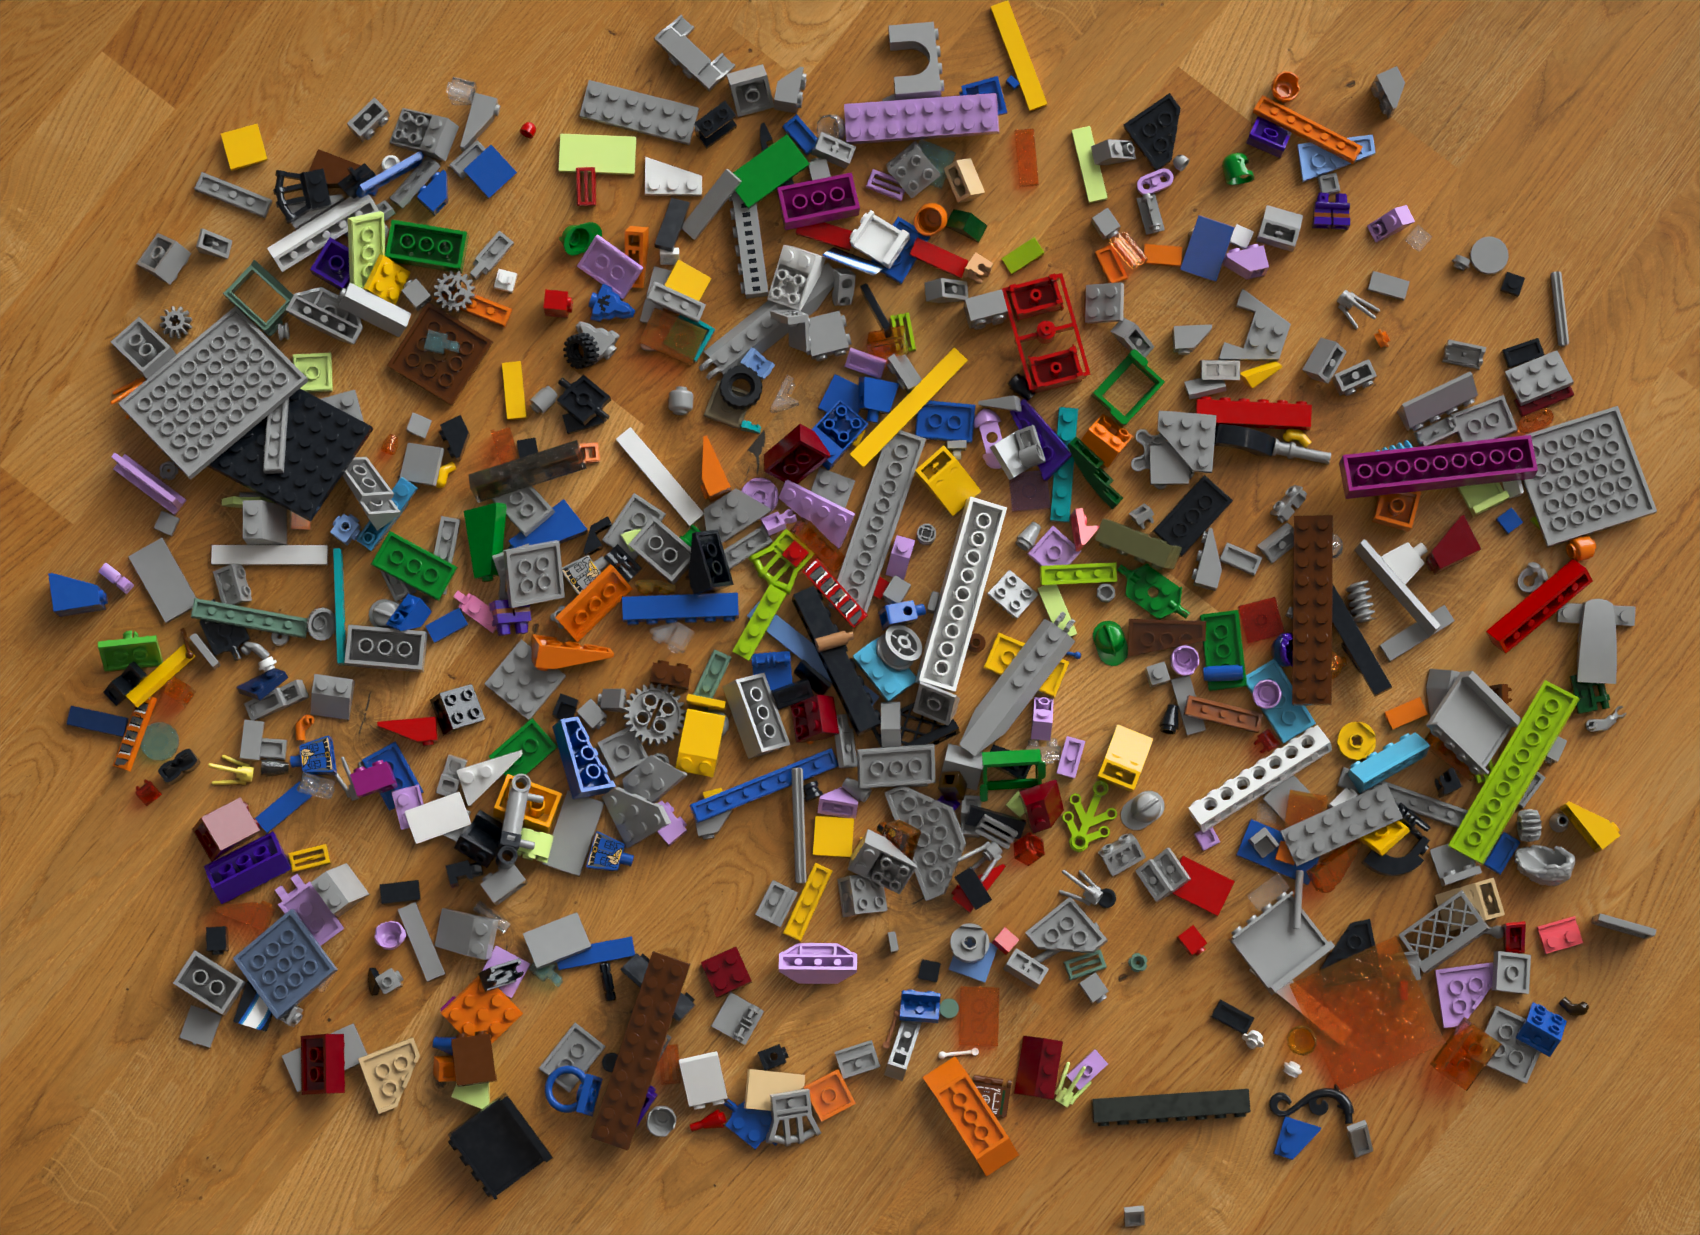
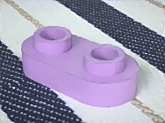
M1165 168L1147 174L1138 180L1137 190L1141 195L1147 193L1152 195L1171 186L1174 179L1173 174ZM1165 177L1167 181L1161 182L1160 178ZM1148 184L1150 188L1144 189L1143 185Z

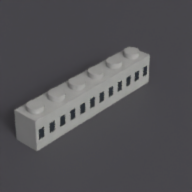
M734 191L729 197V201H733V208H730L731 220L735 219L736 227L732 228L734 238H738L739 244L735 245L736 257L740 256L741 264H738L739 275H743L744 281L740 282L741 294L745 293L746 299L768 296L757 205L755 204L748 209Z

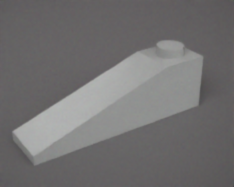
M1429 669L1426 693L1428 696L1430 718L1461 672ZM1432 734L1433 748L1453 752L1444 746V742Z

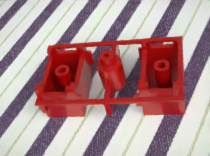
M1054 273L1048 277L1017 285L1012 284L1009 287L1002 288L1015 336L1014 341L1018 347L1030 391L1032 390L1035 393L1082 382V379H1086L1088 375H1091L1062 273ZM1060 278L1072 323L1055 327L1051 321H1042L1037 326L1035 333L1018 336L1015 321L1019 322L1022 319L1057 310L1063 311V299L1057 284ZM1074 329L1086 372H1083L1081 369L1077 349L1074 344L1067 350L1040 357L1030 358L1028 356L1027 368L1021 347L1022 342L1037 339L1042 344H1048L1053 341L1055 334Z

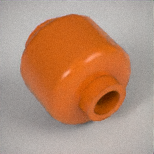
M1588 535L1574 538L1566 546L1568 556L1577 562L1592 558L1596 550V542Z

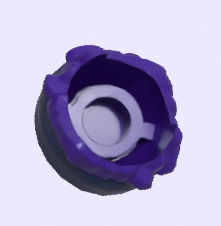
M1282 633L1272 643L1271 656L1280 666L1293 667V633Z

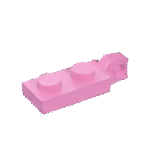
M457 591L453 597L461 603L458 607L488 631L494 633L497 627L492 626L493 615L489 606L470 593L465 596L460 591Z

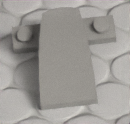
M1592 599L1582 604L1566 603L1557 611V622L1580 623L1577 639L1576 662L1578 663L1576 682L1616 684V625L1635 626V606H1617L1607 600Z

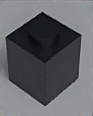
M206 927L207 951L212 952V955H224V951H229L228 927Z

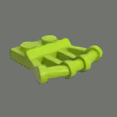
M785 529L768 548L753 554L748 559L750 562H753L761 579L764 578L768 585L771 584L790 595L797 574L815 554L789 530ZM794 540L809 552L797 568L782 556ZM775 552L776 555L763 567L759 558ZM781 558L786 564L773 577L768 571ZM790 567L794 569L788 584L778 581Z

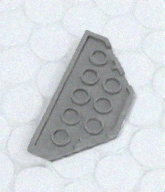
M899 786L884 792L900 835L908 834L905 843L907 844V841H911L913 844L915 841L913 834L917 833V829L921 831L912 862L917 865L914 872L925 901L944 895L958 865L957 859L961 857L967 844L953 807L906 786ZM905 847L907 853H910L911 849Z

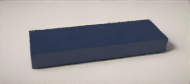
M76 706L70 707L67 725L120 737L124 736L128 723V718Z

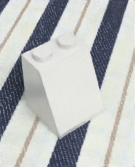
M717 1051L679 1060L689 1107H694V1110L705 1108L707 1103L713 1102V1106L725 1103L724 1099H728Z

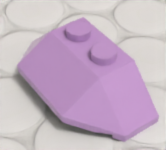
M798 943L785 952L779 953V972L799 984H838L857 973V954L838 943Z

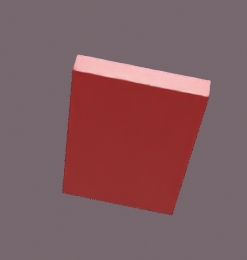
M1182 856L1179 862L1191 880L1172 894L1218 917L1235 881Z

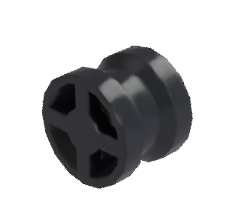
M817 780L803 785L805 802L812 801L823 795L822 791L818 788L819 783Z

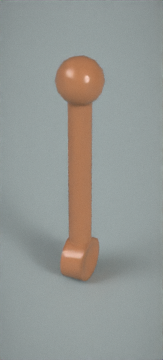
M900 1010L894 1011V1019L886 1041L883 1042V1048L885 1049L890 1048L889 1042L897 1019L900 1017Z

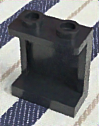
M724 101L694 123L695 134L706 149L737 127V124L733 121L736 114Z
M479 810L468 829L459 836L454 849L488 868L500 850L497 848L503 823Z

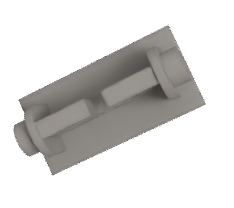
M1147 193L1143 197L1137 198L1146 235L1164 231L1155 194L1150 195V193Z
M1294 485L1288 488L1282 500L1275 503L1270 514L1278 516L1277 519L1281 523L1287 522L1295 512L1291 506L1293 505L1298 509L1306 500L1307 493L1302 490L1303 487Z

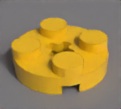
M1363 722L1346 724L1338 733L1337 746L1339 751L1350 760L1359 761L1365 759L1376 747L1373 729ZM1359 736L1361 738L1360 743L1362 744L1354 746L1352 744V737L1357 738Z

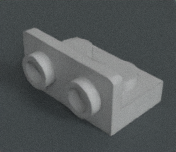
M230 564L213 571L222 603L237 605L242 602L252 601L251 589L247 584L246 572L242 565Z
M1132 833L1120 836L1117 841L1104 845L1098 851L1112 877L1146 858Z

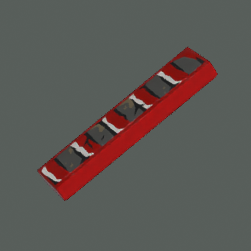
M817 558L802 571L853 629L868 617L867 613Z

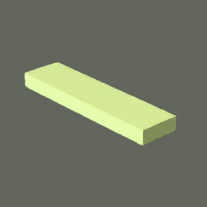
M1091 127L1073 129L1071 132L1088 203L1107 200L1108 197L1100 165H1095L1091 146L1095 144Z

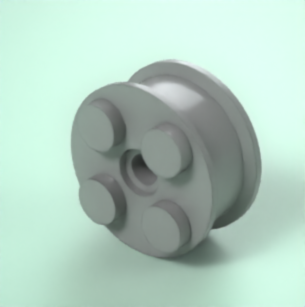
M896 624L890 626L876 643L878 657L889 667L897 671L908 669L913 664V661L917 660L922 654V644L919 637L910 628Z

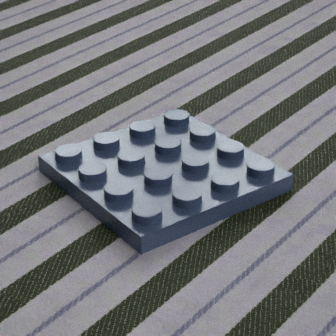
M290 909L233 958L276 1019L282 1018L338 971L294 909Z

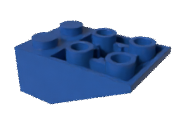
M841 399L812 428L830 453V457L822 463L828 471L869 425Z

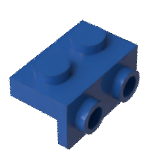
M903 990L901 993L900 1020L938 1023L941 994L933 991Z

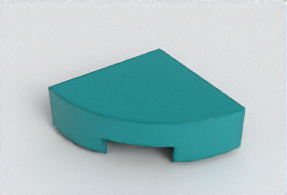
M743 420L741 431L760 434L761 426Z

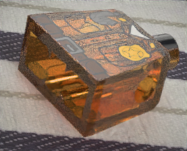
M901 820L879 823L877 831L912 861L921 831Z

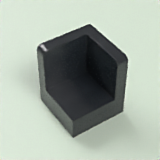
M560 693L552 716L557 719L574 717L579 700Z

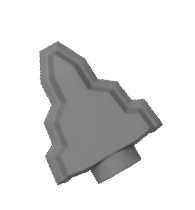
M581 321L576 325L578 334L588 333L590 337L593 336L595 338L593 342L597 341L598 344L595 346L596 348L599 347V351L596 352L599 354V357L596 358L598 361L603 357L608 360L616 352L617 348L614 345L620 337L613 330L607 331L604 328L596 329L591 324Z

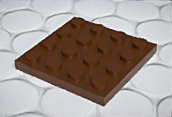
M427 302L387 364V367L450 406H453L493 344V341L430 302Z

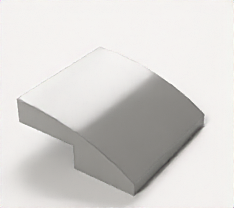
M1166 848L1154 859H1149L1135 870L1156 902L1169 896L1191 880L1170 848Z

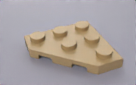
M413 1037L357 1058L378 1114L398 1106L412 1071L419 1060L420 1054Z

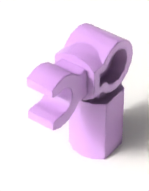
M105 563L100 568L99 573L114 585L117 584L116 586L125 594H128L134 587L133 583L124 576L122 577L109 564Z

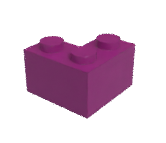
M376 761L372 763V767L367 769L360 767L353 770V774H350L358 798L376 792L381 794L398 788L391 765L387 761Z

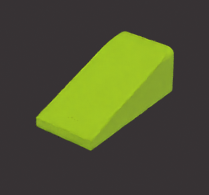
M1034 237L1001 259L1012 275L1044 256V251Z

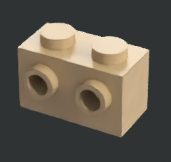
M971 158L956 160L944 168L958 203L973 201L985 193Z

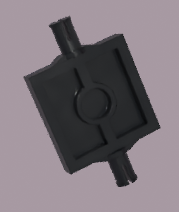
M582 375L571 384L565 378L559 380L558 384L565 391L557 399V403L585 426L596 416L604 422L609 419L610 416L603 411V408L611 401V397L585 375Z
M205 620L199 621L215 656L224 652H231L234 661L242 659L238 647L251 640L246 628Z

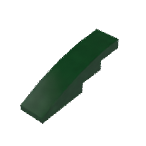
M1075 437L1067 446L1076 465L1098 496L1113 510L1123 497L1110 486L1114 480L1100 468L1104 461L1079 438Z

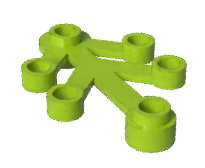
M1099 780L1093 785L1094 796L1087 813H1085L1081 804V796L1077 793L1070 796L1069 801L1074 805L1082 824L1080 831H1078L1073 821L1074 814L1072 812L1066 811L1062 815V820L1067 823L1072 835L1069 840L1070 847L1076 852L1086 850L1089 842L1101 837L1106 838L1110 834V829L1107 826H1101L1098 831L1086 835L1089 827L1106 820H1114L1117 817V811L1114 808H1109L1106 812L1094 817L1101 797L1106 795L1109 790L1108 784L1105 781ZM1097 786H1103L1104 791L1098 792ZM1077 796L1079 802L1074 803L1072 797ZM1108 811H1114L1115 816L1109 817ZM1066 814L1072 816L1070 821L1065 820ZM1101 829H1107V835H1102ZM1077 839L1082 840L1083 843L1081 846H1077L1075 844V841Z

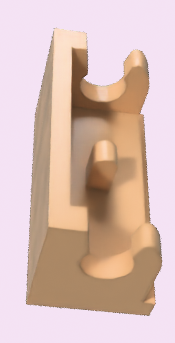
M975 252L965 267L964 277H969L977 283H982V279L978 278L976 274L989 276L992 272L993 263Z

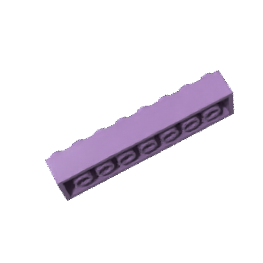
M996 93L844 104L846 142L849 144L999 134Z

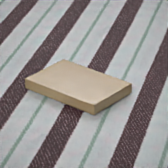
M748 1069L744 1108L771 1111L770 1095L804 1089L805 1075Z

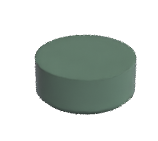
M945 999L941 1002L939 1011L943 1017L953 1018L959 1011V1005L953 999Z

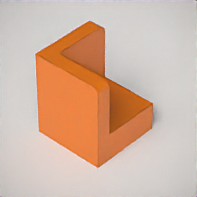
M434 1056L433 1076L438 1082L456 1081L453 1056Z

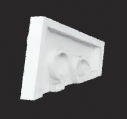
M645 157V196H702V176Z

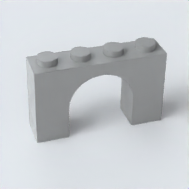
M934 22L889 25L890 51L918 50L929 61L928 67L920 74L894 77L895 100L941 97V91H944V80H940L939 74H942V63H938V57H941L940 46H936V40H939L938 28L934 29Z

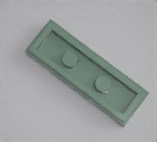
M714 649L693 695L713 699L732 657Z

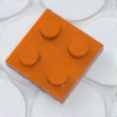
M838 1068L803 1086L804 1089L808 1088L810 1090L811 1103L821 1122L856 1104Z

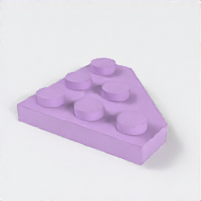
M1493 962L1434 970L1443 1028L1463 1026L1484 996L1492 988Z

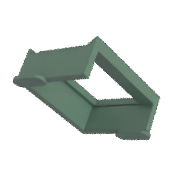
M255 260L223 292L224 296L267 336H272L278 330V323L283 324L282 318L288 313L286 309L293 297L289 290ZM254 272L286 300L266 323L234 295Z

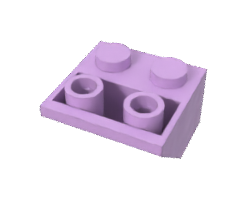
M1258 244L1247 246V249L1244 250L1239 248L1231 249L1223 260L1225 267L1246 280L1265 276L1269 268L1264 245L1258 246Z

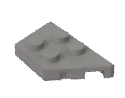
M735 488L704 509L706 531L718 530L723 544L772 510Z
M650 755L622 780L626 792L637 794L646 798L647 801L655 803L683 780L687 773L674 768L671 764L663 762L654 755Z

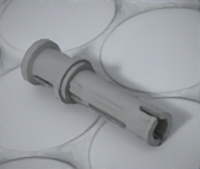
M1275 438L1273 456L1277 454L1287 456L1288 459L1296 457L1329 465V460L1331 459L1330 452L1296 446L1294 442L1285 443Z

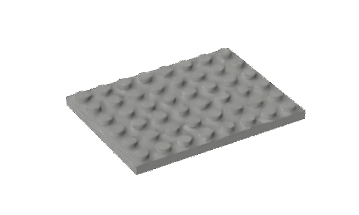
M235 306L118 404L191 480L305 385L308 379Z

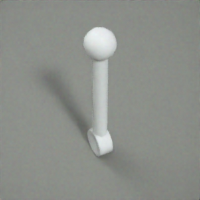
M973 1048L972 1050L949 1053L941 1051L939 1052L938 1057L940 1059H944L945 1057L968 1054L976 1056L978 1055L979 1050L977 1048Z

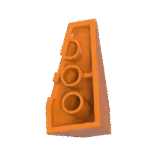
M532 634L531 637L532 663L541 671L614 657L611 648L592 644H584L583 647L575 641L568 640V642L563 643L558 641L557 637Z

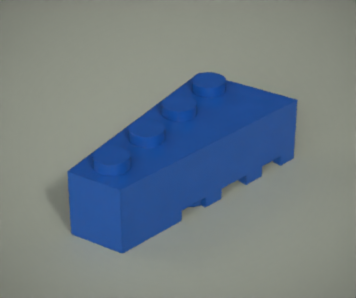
M578 716L560 719L552 726L572 799L606 794L616 787L613 780H610L605 765H602L597 756L599 754L596 748L592 747L589 741L590 738Z

